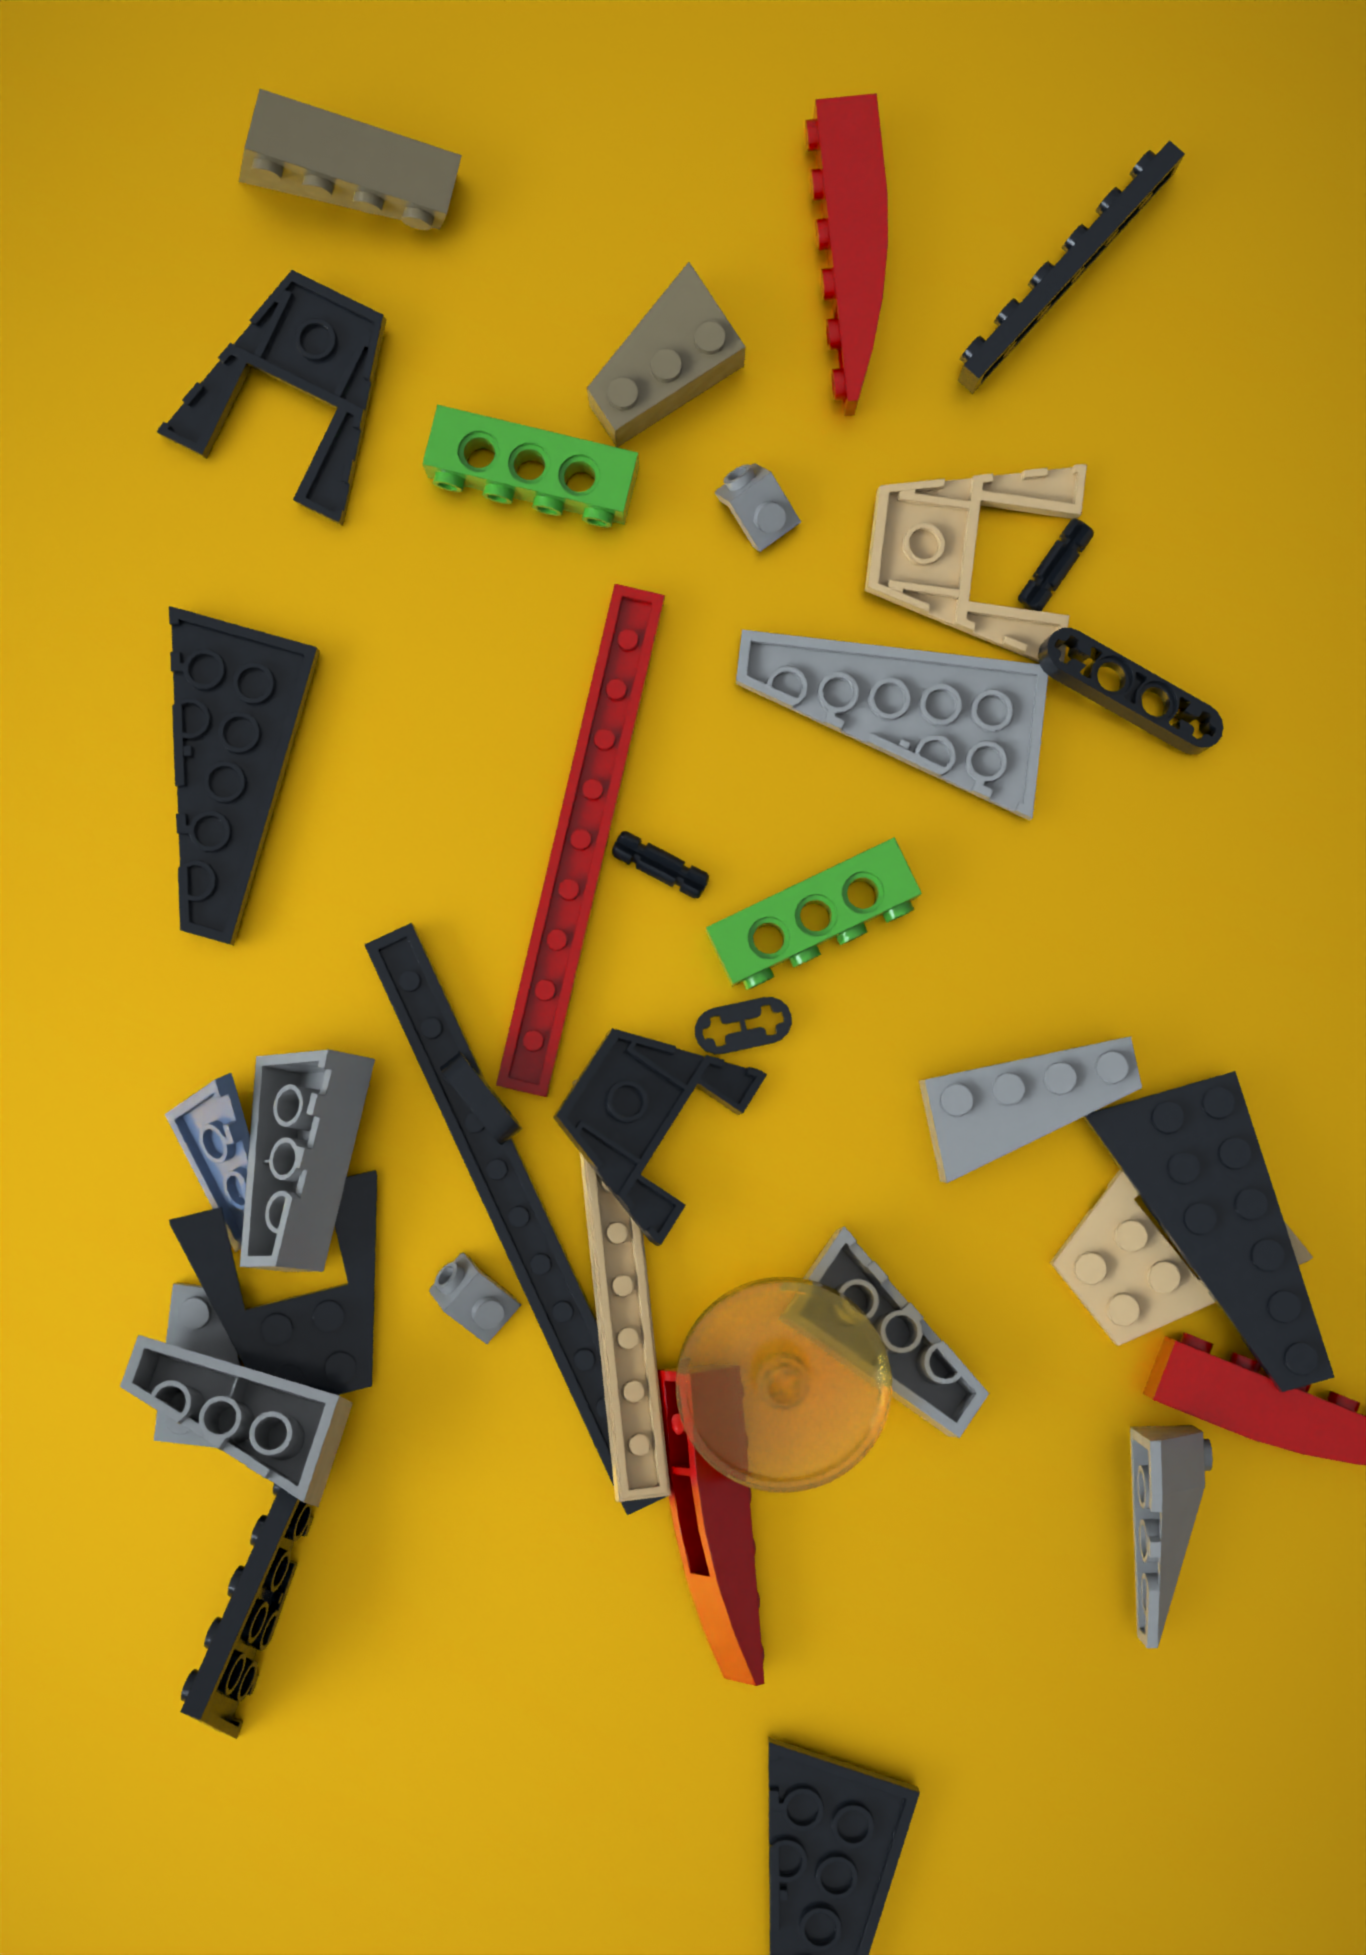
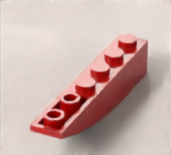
M877 93L815 99L813 119L805 120L807 152L816 151L818 169L810 170L811 195L813 201H821L823 218L816 219L815 221L816 242L818 251L827 250L828 268L821 269L822 296L824 301L832 300L834 318L826 319L827 344L829 350H837L839 368L831 370L832 391L834 400H843L844 416L855 415L874 346L884 291L888 249V193Z
M1183 1332L1180 1341L1165 1336L1143 1392L1147 1397L1258 1442L1303 1455L1366 1465V1416L1357 1413L1360 1402L1333 1391L1329 1392L1327 1400L1308 1393L1311 1384L1279 1392L1269 1377L1259 1373L1261 1365L1253 1359L1232 1352L1229 1361L1210 1354L1214 1344Z
M705 1362L658 1370L671 1492L669 1501L674 1531L692 1598L704 1633L724 1679L754 1686L765 1684L763 1669L764 1649L761 1644L759 1619L760 1597L757 1591L754 1557L756 1545L752 1532L750 1507L752 1495L748 1482L747 1437L744 1432L743 1385L740 1379L739 1364Z

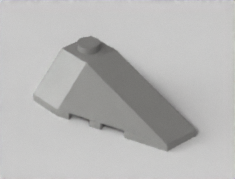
M1193 1425L1130 1427L1137 1637L1146 1648H1158L1205 1488V1471H1211L1213 1457L1210 1440L1203 1439V1432Z

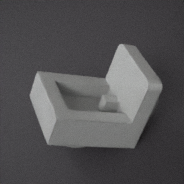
M756 463L742 465L731 471L724 478L725 484L715 491L719 501L729 507L751 545L759 552L801 523L772 472Z
M461 1253L453 1262L448 1263L439 1271L435 1283L429 1290L443 1312L485 1344L490 1342L521 1306L511 1293L482 1272L465 1253Z

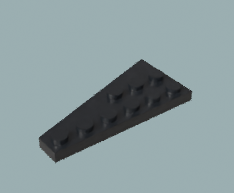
M1233 1071L1136 1099L1084 1116L1085 1122L1111 1154L1110 1156L1132 1183L1142 1197L1146 1207L1190 1268H1193L1208 1289L1210 1296L1242 1337L1241 1339L1279 1392L1334 1378L1236 1072Z

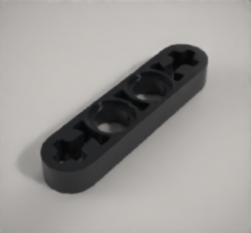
M1061 628L1052 633L1041 644L1038 660L1041 668L1047 675L1178 750L1190 755L1200 754L1215 745L1222 737L1224 729L1222 718L1213 707L1073 628ZM1062 644L1070 648L1068 657L1071 660L1066 664L1059 660L1061 651L1058 648ZM1091 658L1093 662L1085 669L1082 675L1080 671L1086 666L1083 662ZM1100 667L1112 668L1117 673L1120 680L1118 691H1108L1100 685L1097 677ZM1144 692H1153L1161 698L1164 706L1161 716L1155 717L1145 711L1141 700ZM1173 717L1179 720L1173 725L1169 724ZM1195 719L1201 723L1199 731L1204 734L1198 739L1192 735L1194 727L1189 724Z

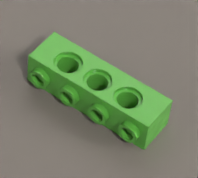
M437 405L422 464L427 477L433 479V484L439 488L453 492H462L465 486L482 490V495L485 498L495 502L511 504L513 498L532 502L533 509L545 514L560 516L563 510L582 514V520L589 524L610 528L613 522L625 525L639 470L638 452ZM478 449H487L495 454L492 462L483 468H476L468 464L469 456ZM527 461H537L545 467L543 473L533 480L521 478L517 471ZM579 472L587 473L595 480L593 485L583 492L573 491L566 485L568 479Z
M894 837L706 927V933L732 987L743 982L746 990H749L775 977L771 968L790 960L794 968L820 956L821 953L818 945L836 937L839 945H843L866 934L868 931L864 923L883 915L886 923H889L915 910L911 901L918 898L922 893ZM865 882L873 888L875 902L871 907L861 909L851 904L847 891L852 883ZM809 904L823 906L829 915L828 926L821 931L807 929L800 918L802 908ZM772 926L779 930L783 938V945L780 950L772 954H766L756 948L753 935L760 927Z

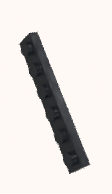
M1169 140L1157 154L1149 150L1143 155L1129 174L1134 180L1123 192L1117 187L1111 190L1097 207L1096 212L1100 217L1088 229L1081 224L1062 246L1066 254L1054 266L1047 261L1028 283L1032 291L1024 300L1019 303L1013 298L1002 309L994 320L998 328L990 337L985 340L982 336H978L960 357L964 365L958 381L973 394L1168 182L1175 174L1185 153Z

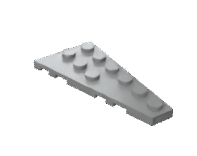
M742 630L736 676L737 685L1029 821L1033 818L1048 675L1043 671L1040 664Z

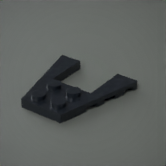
M291 270L249 320L251 324L234 344L230 343L218 357L220 361L200 384L197 382L182 399L184 404L168 423L163 422L157 433L207 458L251 367L337 409L293 500L297 504L335 523L343 525L386 318L383 314Z
M376 1170L347 1176L341 1197L335 1229L348 1283L245 1308L222 1207L169 1220L174 1234L244 1367L336 1395L372 1386L377 1201Z

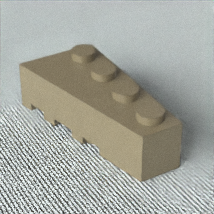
M259 89L244 147L239 182L352 208L369 214L402 220L404 224L419 230H430L431 227L440 229L448 212L462 155Z

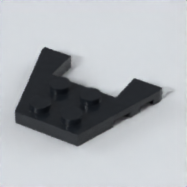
M612 1028L602 1040L553 1118L648 1240L654 1245L659 1246L663 1243L686 1205L641 1175L643 1169L695 1087L735 1114L740 1115L744 1113L767 1074L755 1068L733 1065L724 1062L725 1060L687 1052L677 1049L676 1046Z

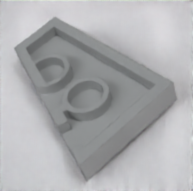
M174 1283L166 1343L242 1366L241 1359L202 1285ZM157 1410L154 1441L216 1448L194 1432Z

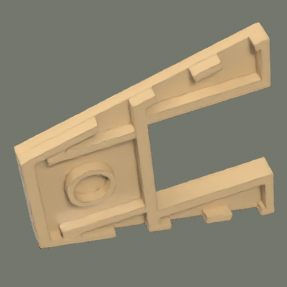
M1076 464L1070 468L1047 470V468L1024 470L1022 473L993 476V473L974 475L972 478L948 481L936 479L880 485L876 492L865 591L1039 662L1038 652L1041 644L1055 631L1061 628H1068L1070 615L969 601L980 506L1077 519L1082 513L1087 465ZM1062 644L1058 648L1061 651L1059 660L1064 663L1066 645Z
M1121 1170L1116 1173L1092 1210L1089 1209L1050 1262L1117 1346L1215 1303L1200 1278L1193 1274L1134 1200L1139 1193ZM1285 1223L1298 1265L1312 1259L1313 1256Z

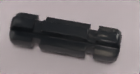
M1075 518L1070 520L1060 535L1061 541L1057 540L1033 574L1034 581L1029 580L1018 596V600L1023 606L1029 610H1043L1052 597L1051 591H1056L1080 556L1078 551L1082 552L1094 536V531L1091 527L1081 520Z
M623 831L618 836L612 848V854L615 858L627 864H630L632 861L637 864L636 869L671 887L674 884L680 886L679 891L692 898H699L709 882V875L693 865L690 868L684 866L685 861L651 843H648L647 846L642 844L641 838L627 831Z

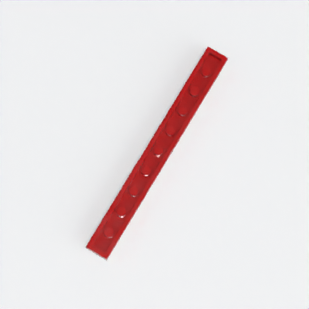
M614 584L496 1086L548 1097L664 606L665 595Z

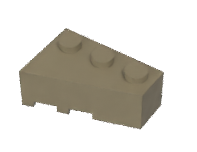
M690 262L686 264L587 387L589 406L616 447L624 444L744 366L745 345Z

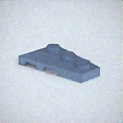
M232 1073L213 1080L171 1109L165 1116L212 1208L222 1207L230 1244L234 1251L237 1252L241 1250L250 1135Z

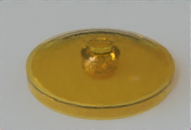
M796 1277L764 1278L743 1284L725 1293L704 1310L695 1321L685 1338L677 1362V1407L681 1422L691 1443L699 1454L722 1475L746 1487L761 1491L779 1493L805 1491L825 1485L841 1477L854 1468L872 1449L884 1428L892 1399L891 1367L882 1339L874 1324L857 1304L844 1294L827 1285L808 1279Z

